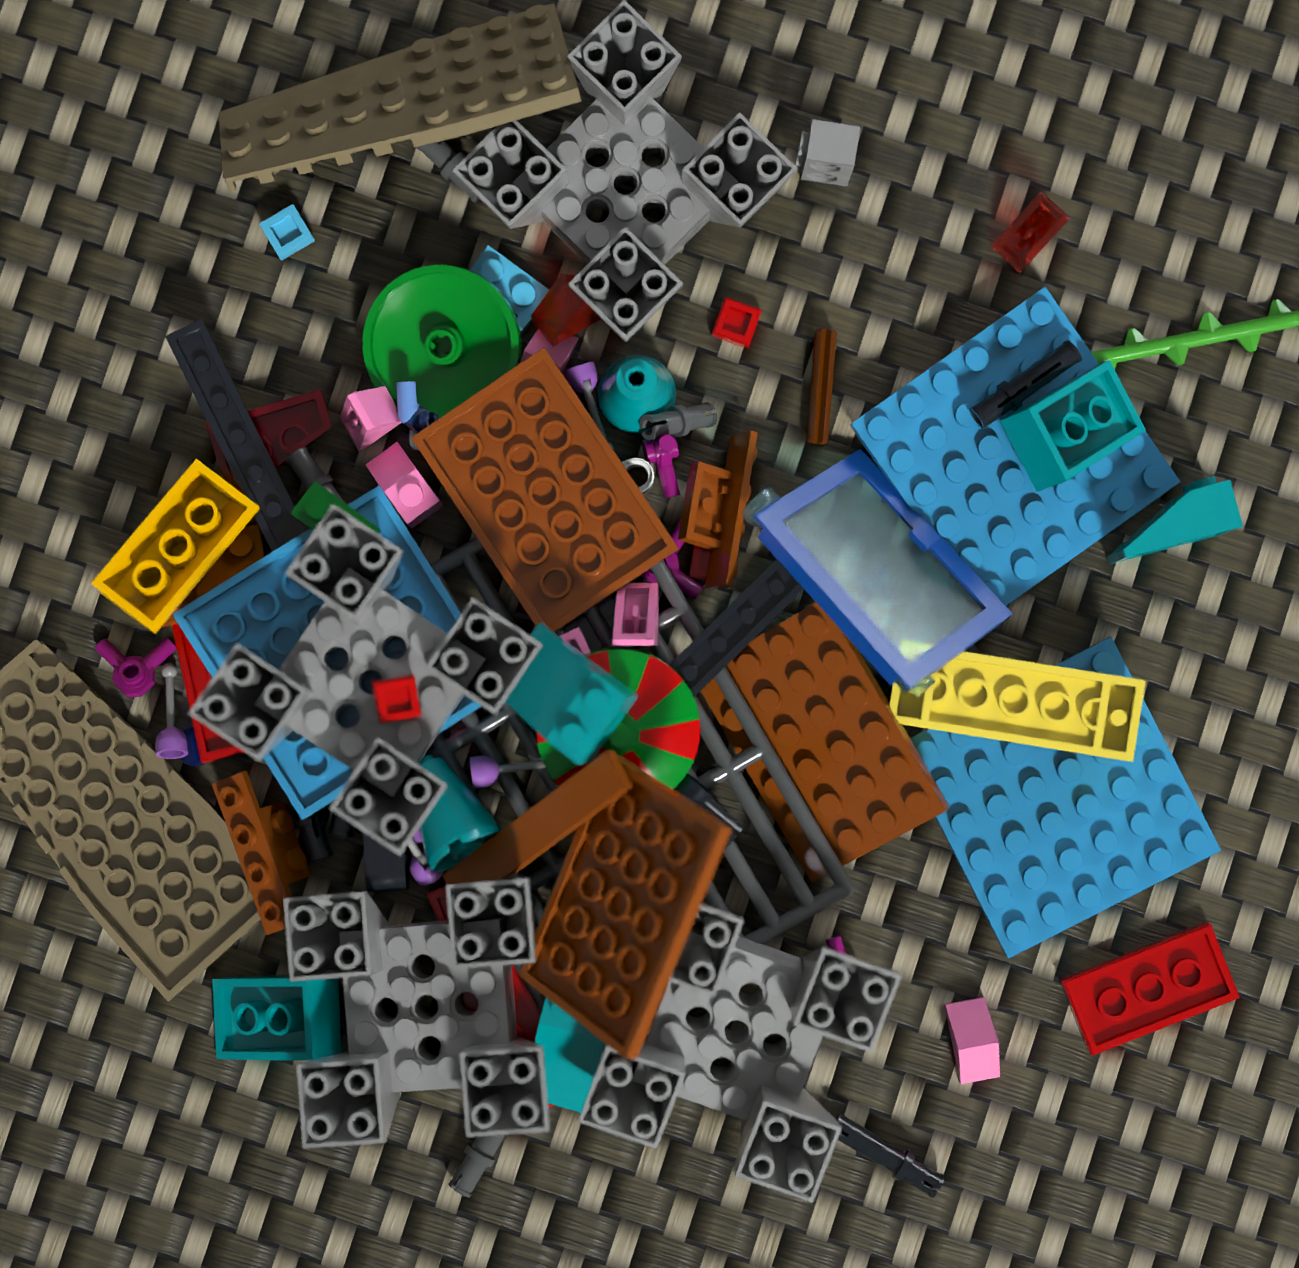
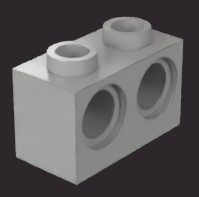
M812 119L809 132H801L795 166L803 167L801 180L847 186L855 165L860 126Z

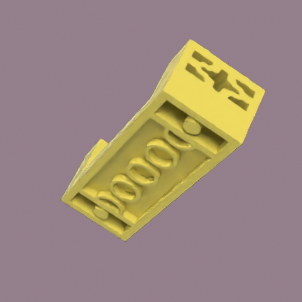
M900 642L898 650L909 662H912L932 646ZM963 652L934 674L926 676L910 690L898 679L892 687L890 708L899 724L1133 762L1146 680Z

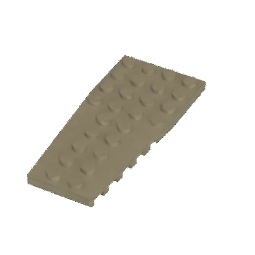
M555 4L535 5L528 8L525 12L508 17L498 16L492 18L487 23L470 28L460 27L453 30L450 34L434 39H419L412 46L220 111L218 115L222 170L228 190L235 191V181L250 177L259 179L260 184L275 181V174L280 170L294 167L297 168L299 175L313 172V164L317 161L335 157L338 166L353 162L352 153L373 148L377 157L393 153L392 143L411 139L413 146L418 147L464 136L581 102L571 61L567 59L569 54Z
M34 640L0 670V789L14 806L12 809L20 820L25 821L37 837L35 840L45 854L49 853L60 868L59 873L88 912L169 1002L261 920L223 815L166 759L157 757L155 755V748L44 642Z

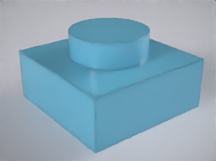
M293 204L259 223L281 261L315 241Z

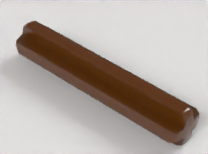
M829 328L817 329L814 338L806 438L807 443L811 445H826L829 437L837 337L836 331Z

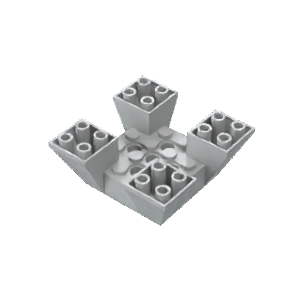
M623 0L567 56L592 104L547 149L517 120L498 125L452 172L510 229L544 222L587 264L568 283V286L627 342L683 286V283L665 264L708 221L741 228L798 168L740 112L703 148L658 104L682 56ZM596 154L603 155L608 159L607 163L601 167H593L587 161ZM650 154H656L662 157L664 161L657 167H650L643 162V159ZM621 182H630L636 187L635 191L628 195L618 193L615 188ZM595 209H602L608 213L607 219L600 223L590 221L587 216ZM649 209H658L664 214V218L659 222L652 223L647 221L643 214Z
M332 504L285 572L289 577L325 601L279 669L236 643L188 714L258 761H261L294 730L354 771L329 809L401 856L448 786V784L419 763L464 696L496 715L543 644L474 598L471 599L450 632L446 633L387 593L403 550ZM394 638L403 639L407 646L404 656L397 660L388 659L385 654L386 644ZM338 649L346 650L349 655L347 666L340 671L331 670L328 664L330 654ZM370 672H379L383 679L409 674L415 675L421 716L380 724L377 718L374 694H367L362 688V680L365 675ZM353 705L359 710V722L352 728H344L340 724L339 714L344 707Z
M529 878L446 885L449 918L446 921L390 925L366 891L283 898L290 981L343 977L349 1051L296 1065L303 1148L385 1143L401 1092L462 1088L466 1137L550 1131L543 1045L517 1036L512 964L536 962ZM422 954L429 955L434 960L435 970L433 974H428L421 969L420 958ZM464 992H470L476 996L478 1000L477 1011H470L465 1008L462 1002ZM425 995H430L436 999L438 1003L437 1014H431L425 1010L423 1006ZM386 998L394 1000L398 1005L397 1017H391L386 1013L384 1009ZM428 1036L436 1037L440 1041L442 1046L441 1054H433L428 1050L426 1045Z
M701 903L637 1059H625L606 1044L578 1122L657 1149L676 1097L698 1103L742 1119L734 1172L736 1177L813 1203L842 1129L841 1124L803 1088L822 1037L826 1036L872 1052L902 976L900 973L824 946L799 958L738 936L744 918ZM747 983H755L760 986L752 994H745L740 991V988ZM693 1007H703L707 1010V1013L702 1017H692L688 1014V1011ZM733 1020H740L745 1023V1026L740 1030L733 1031L726 1028V1025ZM776 1033L783 1036L782 1040L775 1044H769L764 1041L770 1034ZM720 1057L731 1060L724 1067H717L712 1064L715 1059Z

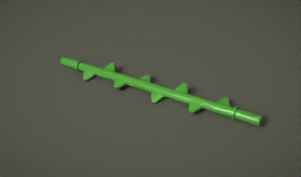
M1274 300L1271 303L1268 317L1223 326L1211 312H1206L1202 314L1197 331L1147 340L1135 328L1129 329L1123 346L1093 351L1091 353L1099 365L1110 360L1115 369L1118 362L1163 353L1176 365H1183L1188 348L1236 339L1248 353L1256 351L1261 334L1298 327L1299 310L1291 311L1280 300Z

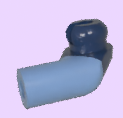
M416 382L396 383L398 418L402 423L417 434L439 419L436 413L433 411L429 412L417 403Z

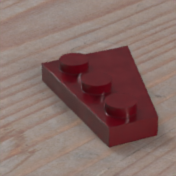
M321 389L248 411L276 468L282 465L292 453L302 447H307L333 428ZM206 423L222 478L242 493L209 424Z

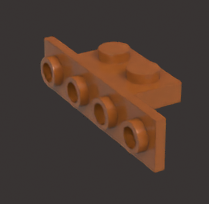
M752 430L730 437L725 470L700 461L690 464L678 540L711 550L705 589L716 590L731 587L738 573L737 556L739 544L745 531L743 520L746 503L751 494V486L749 484L751 470L757 457L756 440L758 432Z
M243 771L213 783L212 787L265 933L269 935L286 929L283 898L292 897L288 884L311 875L307 866L306 856L301 850L293 828L292 818L287 812L284 801L260 808L248 773Z

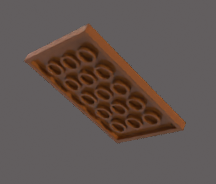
M545 347L412 437L427 463L536 627L539 623H543L554 633L679 550V547Z
M816 602L754 638L726 666L842 866L944 813L950 808L904 727L897 721L890 708V703L859 650ZM713 678L701 690V693L738 754L753 744ZM760 759L746 767L748 774L811 882L827 875L828 872L763 761Z
M616 754L633 787L577 828L534 936L536 962L523 963L519 976L625 1059H637L732 828L633 763Z

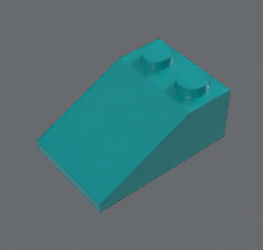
M1110 360L1101 363L1000 420L1037 492L1068 481L1146 431Z
M1212 476L1181 487L1183 494L1171 499L1108 555V564L1215 537L1243 527L1231 481L1226 480L1217 483L1216 477Z
M539 623L530 636L543 645L505 702L546 741L576 764L591 763L636 701L638 695L543 623Z
M289 974L212 979L216 1059L310 1061L342 1053L338 978L290 981Z
M546 997L538 1024L535 1043L543 1045L548 1103L581 1112L606 1043Z

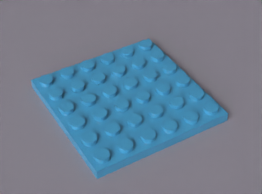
M1046 287L1036 292L849 425L910 509L921 514L1005 606L1180 483L1176 474L1149 435L1144 431L1068 481L1037 492L1000 423V420L1014 413V411H1008L988 425L986 429H981L974 421L969 412L972 406L974 407L997 391L996 386L1003 381H1011L1034 363L1058 348L1066 340H1070L1081 354L1082 361L1076 363L1049 384L1022 401V407L1099 365ZM961 584L979 612H982L984 608Z
M375 487L348 504V506L380 528V536L403 550L387 593L446 633H449L461 616V613L381 487ZM308 529L172 614L212 678L236 643L278 669L285 661L325 602L285 574L314 531ZM400 638L390 640L385 647L387 658L397 660L403 657L407 649L405 641ZM344 649L333 651L328 659L331 670H343L349 662V655ZM379 672L366 674L362 680L363 690L367 694H373L371 681L382 680V675ZM464 696L439 734L482 706ZM353 705L344 707L339 714L340 724L344 728L354 727L360 719L359 710ZM294 730L263 758L302 820L333 802L354 773L352 769Z
M1112 637L1053 665L1132 678ZM1144 699L1142 701L1133 762L933 729H926L910 737L950 806L947 811L936 816L935 819L1005 957L1008 959L1221 851Z

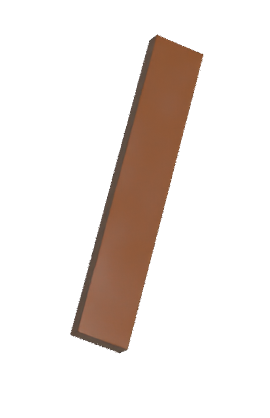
M605 751L442 876L446 884L508 880L631 789L633 786L615 751Z

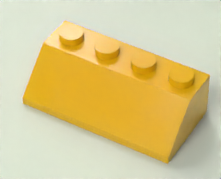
M196 459L91 584L131 618L156 634L258 512L260 507Z

